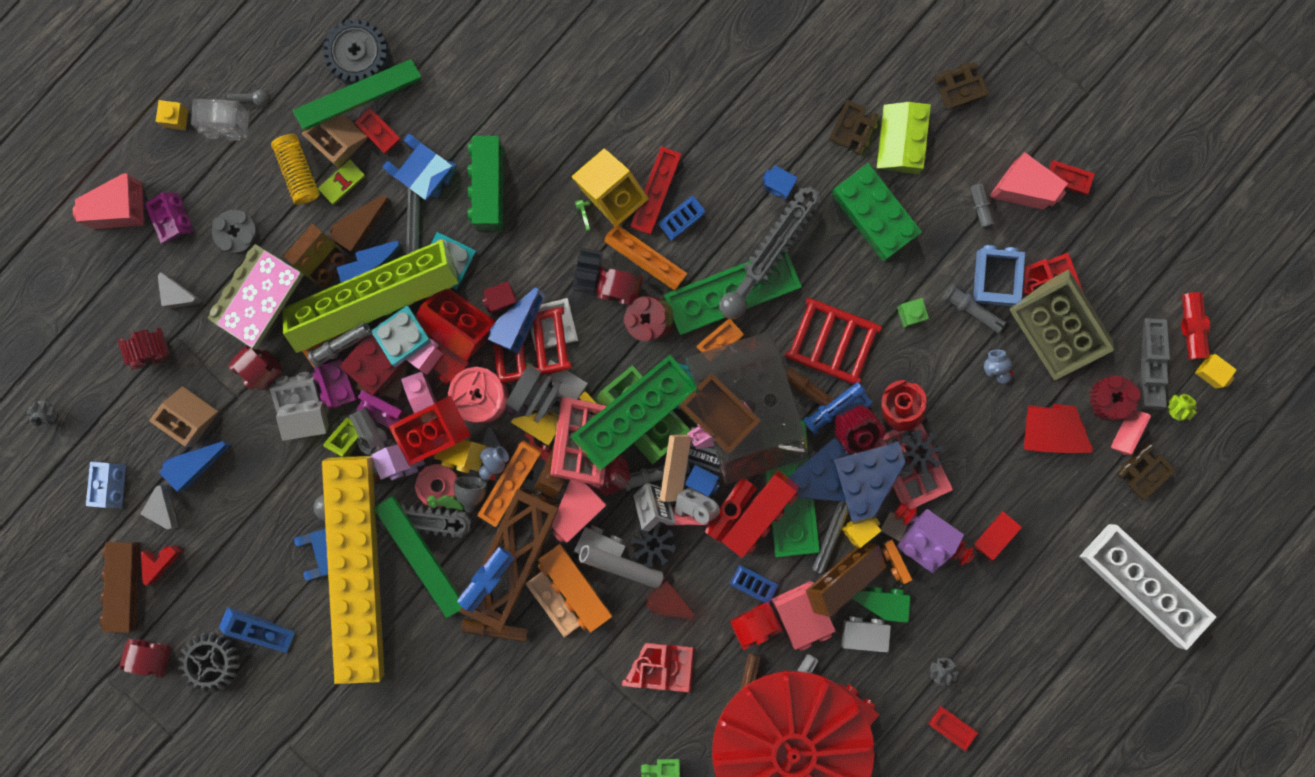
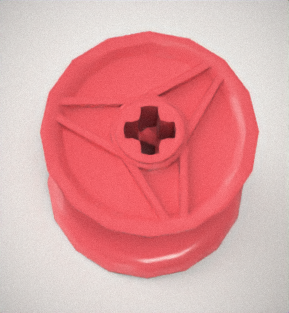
M472 367L461 371L452 380L448 392V397H452L462 419L478 424L491 423L501 417L507 409L505 403L509 398L508 387L506 384H501L497 374L485 368ZM477 393H480L482 395L481 399L476 397Z

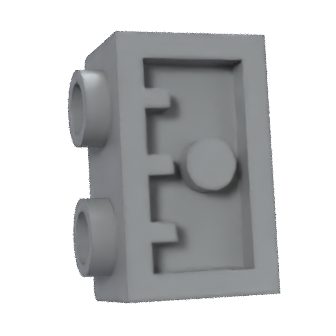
M302 372L294 377L280 376L270 386L276 412L287 404L297 406L311 400L321 402L313 373Z

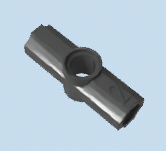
M367 407L349 415L359 435L358 446L363 453L371 456L387 447V436L381 428H377Z

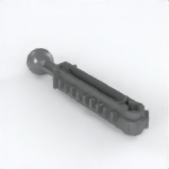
M809 186V188H800L798 194H795V201L791 200L789 203L791 208H785L784 212L786 215H780L779 219L781 222L776 221L774 224L776 229L771 228L769 231L771 236H765L764 240L766 243H760L761 251L755 250L754 254L757 258L750 256L749 261L751 264L745 263L744 269L746 274L735 292H729L721 298L719 309L724 317L738 319L745 314L747 309L745 299L755 285L758 286L760 282H767V275H772L773 273L770 267L777 268L778 264L775 260L781 261L783 259L780 253H787L788 250L785 246H792L793 243L790 239H797L798 236L795 232L801 233L803 229L800 225L806 226L808 223L805 218L811 219L813 216L811 212L817 211V207L821 203L819 191ZM808 197L811 198V201H809L804 208L802 206L804 199H807Z
M324 494L320 495L313 505L314 514L323 521H325ZM380 500L375 502V506L381 503ZM406 503L401 506L418 533L423 529L425 534L433 531L434 535L442 532L443 536L450 533L453 538L455 536L462 538L471 530L472 519L469 518L465 511L456 510L454 513H451L450 509H447L444 513L441 508H438L437 511H433V507L425 510L423 505L419 509H416L415 504H412L410 508H407ZM376 513V527L378 524H381V528L384 529L385 525ZM457 519L460 520V524H463L460 529L457 528V524H454Z

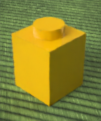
M159 100L156 122L164 128L186 131L189 109L178 102Z
M1213 354L1209 355V358L1204 359L1195 374L1217 389L1231 384L1236 369L1218 355Z

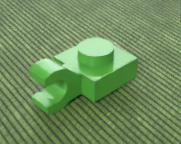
M679 759L657 760V765H641L642 777H680Z

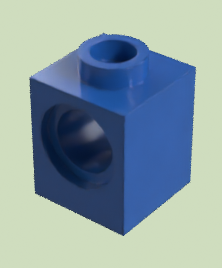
M775 165L772 171L769 169L766 171L762 179L765 182L763 189L786 201L797 181V177Z
M694 465L685 485L709 497L710 493H716L720 483L717 482L718 476Z

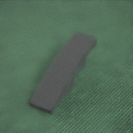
M1144 319L1141 354L1142 409L1164 410L1167 407L1165 386L1168 384L1167 362L1170 360L1168 326L1167 320Z

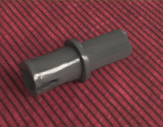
M973 185L971 187L975 203L973 208L977 210L981 228L991 226L995 223L993 222L989 207L991 202L987 200L984 185Z

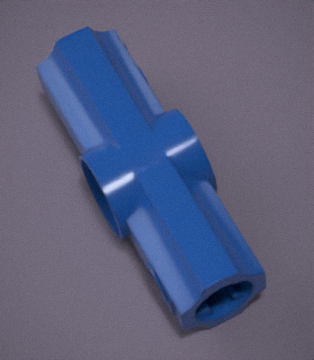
M500 546L497 548L487 563L482 565L471 579L470 585L457 600L460 606L471 613L474 612L484 597L495 588L501 580V575L515 559L511 553Z

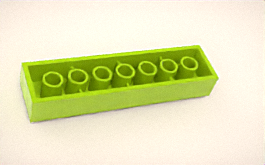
M442 239L283 308V334L297 353L310 349L312 346L323 341H329L339 334L356 328L363 322L368 324L374 319L389 315L393 311L410 306L423 298H429L444 289H450L458 284L454 259Z

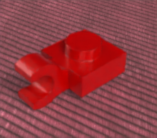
M525 433L524 436L530 440L529 444L542 452L539 458L547 461L552 449L543 444L541 447H538L535 444L534 437Z

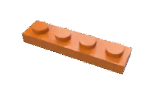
M619 225L617 227L614 226L604 239L605 243L674 291L688 274Z
M524 440L520 443L477 516L494 527L499 525L516 490L523 485L542 453L540 450Z

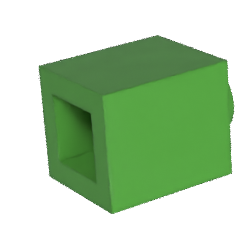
M923 298L903 303L897 307L903 328L925 322L929 319Z

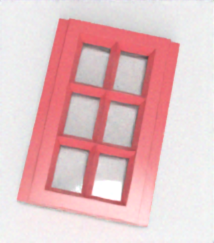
M568 397L561 398L550 475L593 485H603L605 467L599 471L574 442L571 435L607 406Z
M922 423L908 431L898 432L891 430L886 433L884 438H882L883 441H880L881 444L877 445V447L897 443L901 437L905 436L914 443L911 431L922 430L921 437L923 442L927 437L926 431ZM900 444L902 452H909V448ZM918 446L915 454L920 455V458H922L921 455L924 454V449L921 450ZM931 453L930 456L939 461L936 453ZM910 456L904 457L905 463L909 462ZM926 462L928 474H917L919 471L917 463L913 467L912 472H907L903 469L893 486L900 503L905 504L908 501V507L913 509L953 490L941 464L938 468H932V465Z

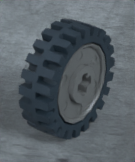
M347 19L344 24L342 22L338 23V27H333L331 29L332 33L327 34V41L323 44L324 60L329 70L345 84L352 85L380 73L389 64V46L384 35L374 24H370L366 20L354 19V21Z

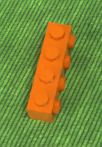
M559 544L538 559L541 563L538 565L544 576L549 575L553 580L551 586L557 594L562 593L566 598L564 604L571 613L575 611L579 616L577 622L584 631L588 629L589 632H592L612 617L608 608L562 544Z

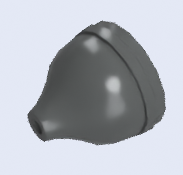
M477 476L459 477L454 482L455 496L466 512H473L476 506L485 498L488 487L487 482Z

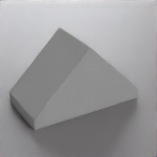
M159 273L158 282L162 307L171 309L199 305L201 303L200 299L164 273Z
M168 485L156 486L141 515L166 529H176L179 527Z

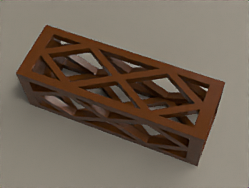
M523 486L516 490L482 565L487 563L497 548L501 546L504 539L505 549L515 558L507 568L510 591L493 603L491 593L487 594L486 598L484 597L473 613L463 607L460 610L461 613L499 631L505 627L551 530L552 523L560 506L559 503ZM521 501L531 505L515 516ZM532 511L535 539L516 551L513 523ZM542 511L549 514L544 526L542 519ZM533 547L519 577L517 557ZM508 601L503 613L498 610H495L497 607Z

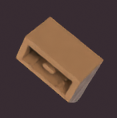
M344 114L301 133L338 169L368 139V136Z
M182 386L160 405L149 421L183 446L194 447L219 411Z

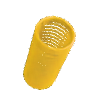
M287 134L273 140L271 146L274 154H276L275 157L280 165L279 167L287 183L289 193H291L290 196L293 203L301 205L317 199L320 193L316 187L315 180H313L314 177L310 173V167L307 166V159H305L306 156L302 151L298 136L296 134Z

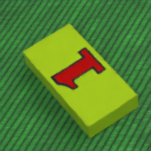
M348 160L318 189L335 205L366 176L351 160Z

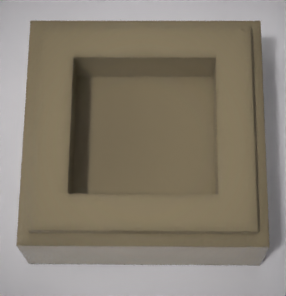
M889 511L880 530L895 540L900 541L908 525L903 526V519L895 520L896 515Z

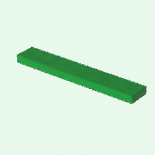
M410 59L293 110V114L302 130L306 131L421 80V75Z
M394 495L375 506L373 509L445 617L448 618L460 611L462 606L457 602L460 597L459 593Z

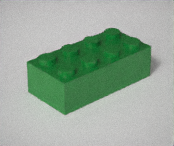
M472 136V143H468V154L472 160V164L468 165V176L472 182V186H468V199H471L472 208H468V221H471V225L474 226L476 231H503V145L499 136Z
M869 163L834 188L831 193L835 201L883 262L922 233Z

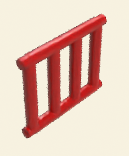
M807 298V309L790 351L788 350L785 353V357L848 383H861L860 374L875 335L881 331L882 326L820 301ZM816 309L828 315L812 356L809 358L798 353ZM837 317L848 323L833 362L829 366L819 362V359ZM857 325L867 329L868 332L853 371L849 374L839 370Z
M564 307L539 311L534 319L533 329L538 359L537 369L541 370L540 376L572 369V364L568 361L562 320V315L565 313ZM553 317L559 363L547 365L541 320ZM493 343L499 381L501 384L518 381L526 369L524 346L522 345L519 353L516 354L518 372L506 374L503 348Z

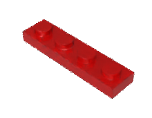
M661 146L644 190L649 199L636 210L630 228L651 236L680 161L681 153Z

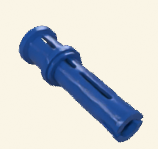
M856 382L855 385L827 406L818 407L819 410L809 418L805 417L804 422L814 434H817L818 429L826 423L833 422L835 415L865 394L866 390L859 382Z

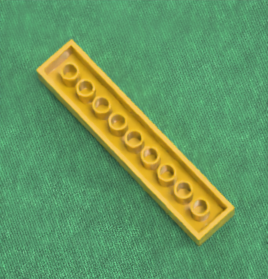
M372 456L327 458L322 461L334 681L335 684L380 682L384 676L376 513L373 509L375 507Z

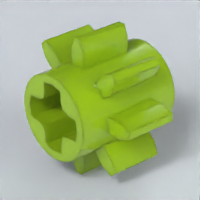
M1182 394L1179 397L1174 395L1169 401V413L1176 420L1182 421L1186 418L1191 420L1197 413L1195 411L1197 409L1195 406L1196 401L1187 394Z

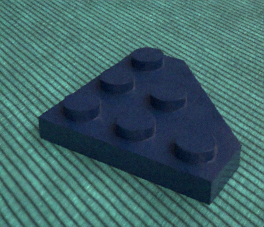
M835 438L788 476L790 480L799 486L796 492L798 498L846 502L834 460L850 455Z
M899 442L834 460L853 524L876 517L900 472L904 469L906 463Z

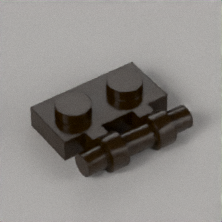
M976 62L964 63L959 65V68L951 71L947 69L942 71L940 75L934 76L936 84L944 82L947 86L939 91L947 111L989 95L982 75L973 77L971 73L978 70ZM959 76L964 77V80L958 83H955L953 80L954 78H957Z
M846 100L829 137V141L847 149L851 142L857 144L854 152L862 155L864 149L869 146V138L872 132L878 126L879 115L872 112L870 117L866 118L863 115L867 108ZM859 124L865 127L861 136L855 134Z
M1149 443L1144 448H1139L1135 452L1136 455L1129 462L1125 461L1121 465L1122 468L1116 473L1121 479H1124L1128 474L1133 478L1127 485L1141 500L1147 499L1176 471L1161 454L1157 455L1154 459L1149 455L1155 450ZM1144 461L1147 465L1138 472L1135 467Z

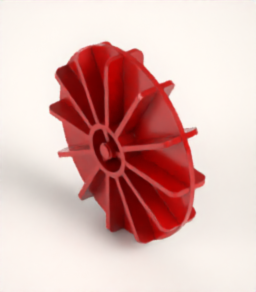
M782 670V672L769 674L746 684L729 701L720 715L715 728L712 758L716 777H871L874 764V741L869 722L863 710L844 688L824 676L809 672Z

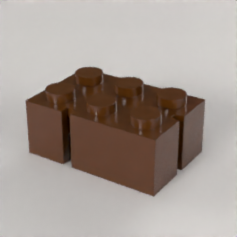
M710 373L695 388L698 393L693 391L678 407L708 436L713 434L715 437L712 440L726 454H729L761 420L714 374Z

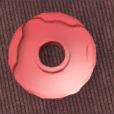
M432 464L425 467L418 474L415 483L418 498L426 505H428L427 498L431 495H434L437 500L445 495L453 496L456 499L454 482L458 478L457 474L451 468L441 464ZM436 479L443 482V489L440 492H435L432 489V482Z

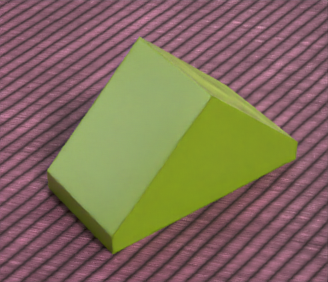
M346 418L323 446L342 457H350L359 438L352 421Z

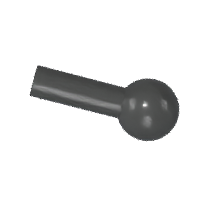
M261 89L256 90L253 94L227 93V102H251L258 107H264L270 100L269 94Z

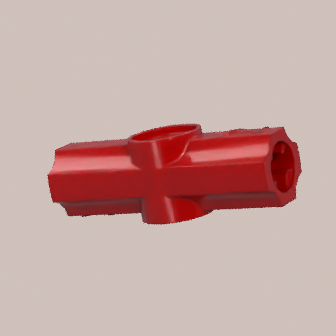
M1203 292L1182 294L1184 317L1181 321V329L1186 337L1188 359L1209 358L1207 335L1210 332V321L1205 315Z
M741 477L722 503L719 516L711 520L704 532L721 542L757 487ZM729 503H733L737 508L733 516H728L725 513V506Z

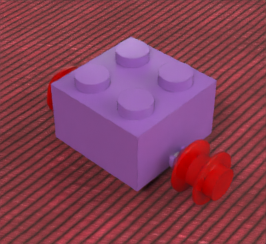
M908 501L897 506L894 511L896 515L895 520L903 519V526L911 523L905 530L897 548L924 568L934 573L950 557L952 560L958 558L960 566L964 563L966 565L969 564L973 559V547L967 549L965 548V542H961L964 534L930 510L926 509L917 517V508L910 509Z

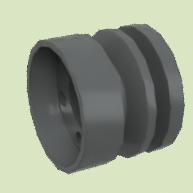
M528 364L505 405L519 411L526 404L528 406L526 417H529L533 410H536L538 412L533 421L539 423L549 413L555 403L562 382L556 380L552 388L548 387L552 377L548 376L541 383L538 381L541 370Z

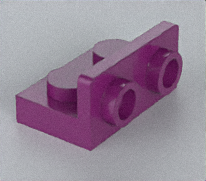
M161 193L145 203L161 244L168 243L181 234L193 232L190 219L186 214L178 193Z
M344 359L325 364L320 368L314 367V380L317 385H320L322 393H320L321 401L324 406L327 405L330 409L357 401L349 374L340 367Z
M362 390L358 397L362 401L357 411L367 407L373 420L387 428L402 420L405 411L376 396H372L367 391Z

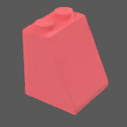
M1024 152L1011 165L989 197L1045 209L1049 205L1053 206L1063 198L1066 193L1064 188L1068 183Z
M122 174L75 199L73 216L76 222L91 229L145 225L142 182L129 174Z
M570 480L551 527L554 529L552 534L560 542L564 540L569 542L607 504L586 483Z
M812 581L771 599L795 650L799 648L800 651H803L812 646L811 642L818 639L820 642L832 637L831 633L835 632L829 616L813 612L806 593V589L814 584Z

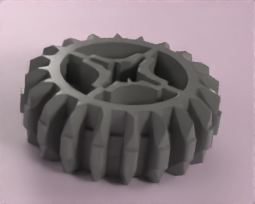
M205 632L201 634V637L198 635L194 636L193 642L187 641L186 646L188 648L181 649V653L185 656L178 659V661L184 662V665L178 667L179 670L185 671L181 678H189L186 685L190 686L194 683L193 688L195 691L201 688L202 693H206L208 690L214 693L217 691V687L222 690L225 688V684H231V677L237 676V672L233 669L240 667V664L234 663V660L240 658L239 655H233L237 647H229L232 640L229 639L224 642L225 635H219L217 638L216 632H212L210 635ZM203 645L213 646L207 654L197 653V650ZM220 652L224 656L225 663L220 660ZM209 658L212 660V666L210 667L206 663V659ZM194 662L199 667L198 673L195 670ZM211 671L222 673L217 680L205 679L207 675H210Z

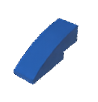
M397 240L356 252L358 261L337 267L341 283L389 263L402 249L401 243Z

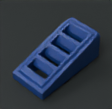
M692 195L661 220L658 225L672 241L704 217L706 212ZM690 205H691V206L695 209V211L697 212V214H696L695 216H694V214L691 212V210L688 208ZM683 210L689 216V221H687L685 217L682 215L681 212ZM677 216L684 225L680 227L674 217ZM670 221L676 228L675 232L670 229L667 222Z
M740 564L729 583L764 603L770 602L778 587V584ZM745 572L747 573V576L743 584L740 585L738 584V582L741 579L743 573ZM751 576H753L755 579L750 589H748L746 586ZM760 580L763 583L760 586L758 592L755 593L753 591L758 581ZM768 584L770 585V588L766 596L763 597L761 596V594L764 591L766 585Z

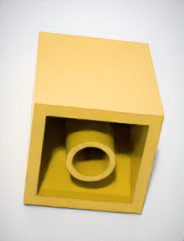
M606 149L599 152L571 176L581 191L615 227L649 199L630 170Z

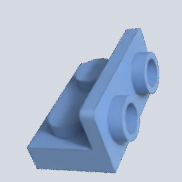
M90 462L86 506L122 508L125 464Z

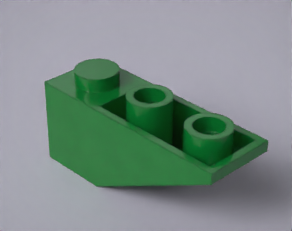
M869 587V591L860 590L852 597L853 600L884 620L908 622L910 595L904 594V590L891 589V593L882 592V588Z

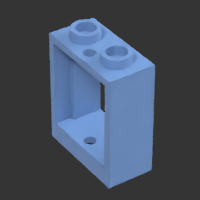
M986 245L978 250L976 254L973 301L978 304L1012 307L1022 300L1025 252H1018L1019 249L1013 247L997 250L996 246ZM986 257L1016 259L1013 295L984 292Z

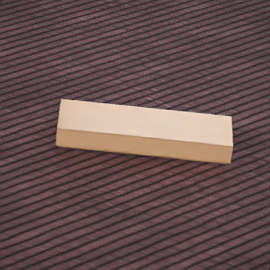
M689 435L669 436L660 500L664 502L677 501V494L683 491L691 436Z
M541 572L528 581L526 585L563 637H566L580 626L577 622L578 617L574 611L571 613L564 604V597L561 593L557 594L551 586L552 581L548 575L544 576Z

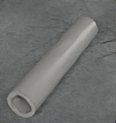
M585 545L581 549L579 560L582 563L653 588H658L662 583L663 573L661 571L589 545Z

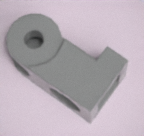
M689 487L677 494L676 514L680 516L688 514L695 517L701 524H706L719 516L720 509L717 503Z

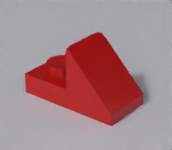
M177 545L166 546L159 552V559L150 551H142L143 583L146 586L153 585L183 551Z

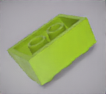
M904 102L883 106L876 169L920 174L924 169L930 104Z

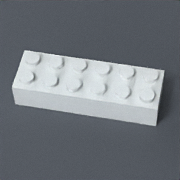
M1108 524L1079 556L1178 648L1187 650L1216 618L1211 611L1118 525Z

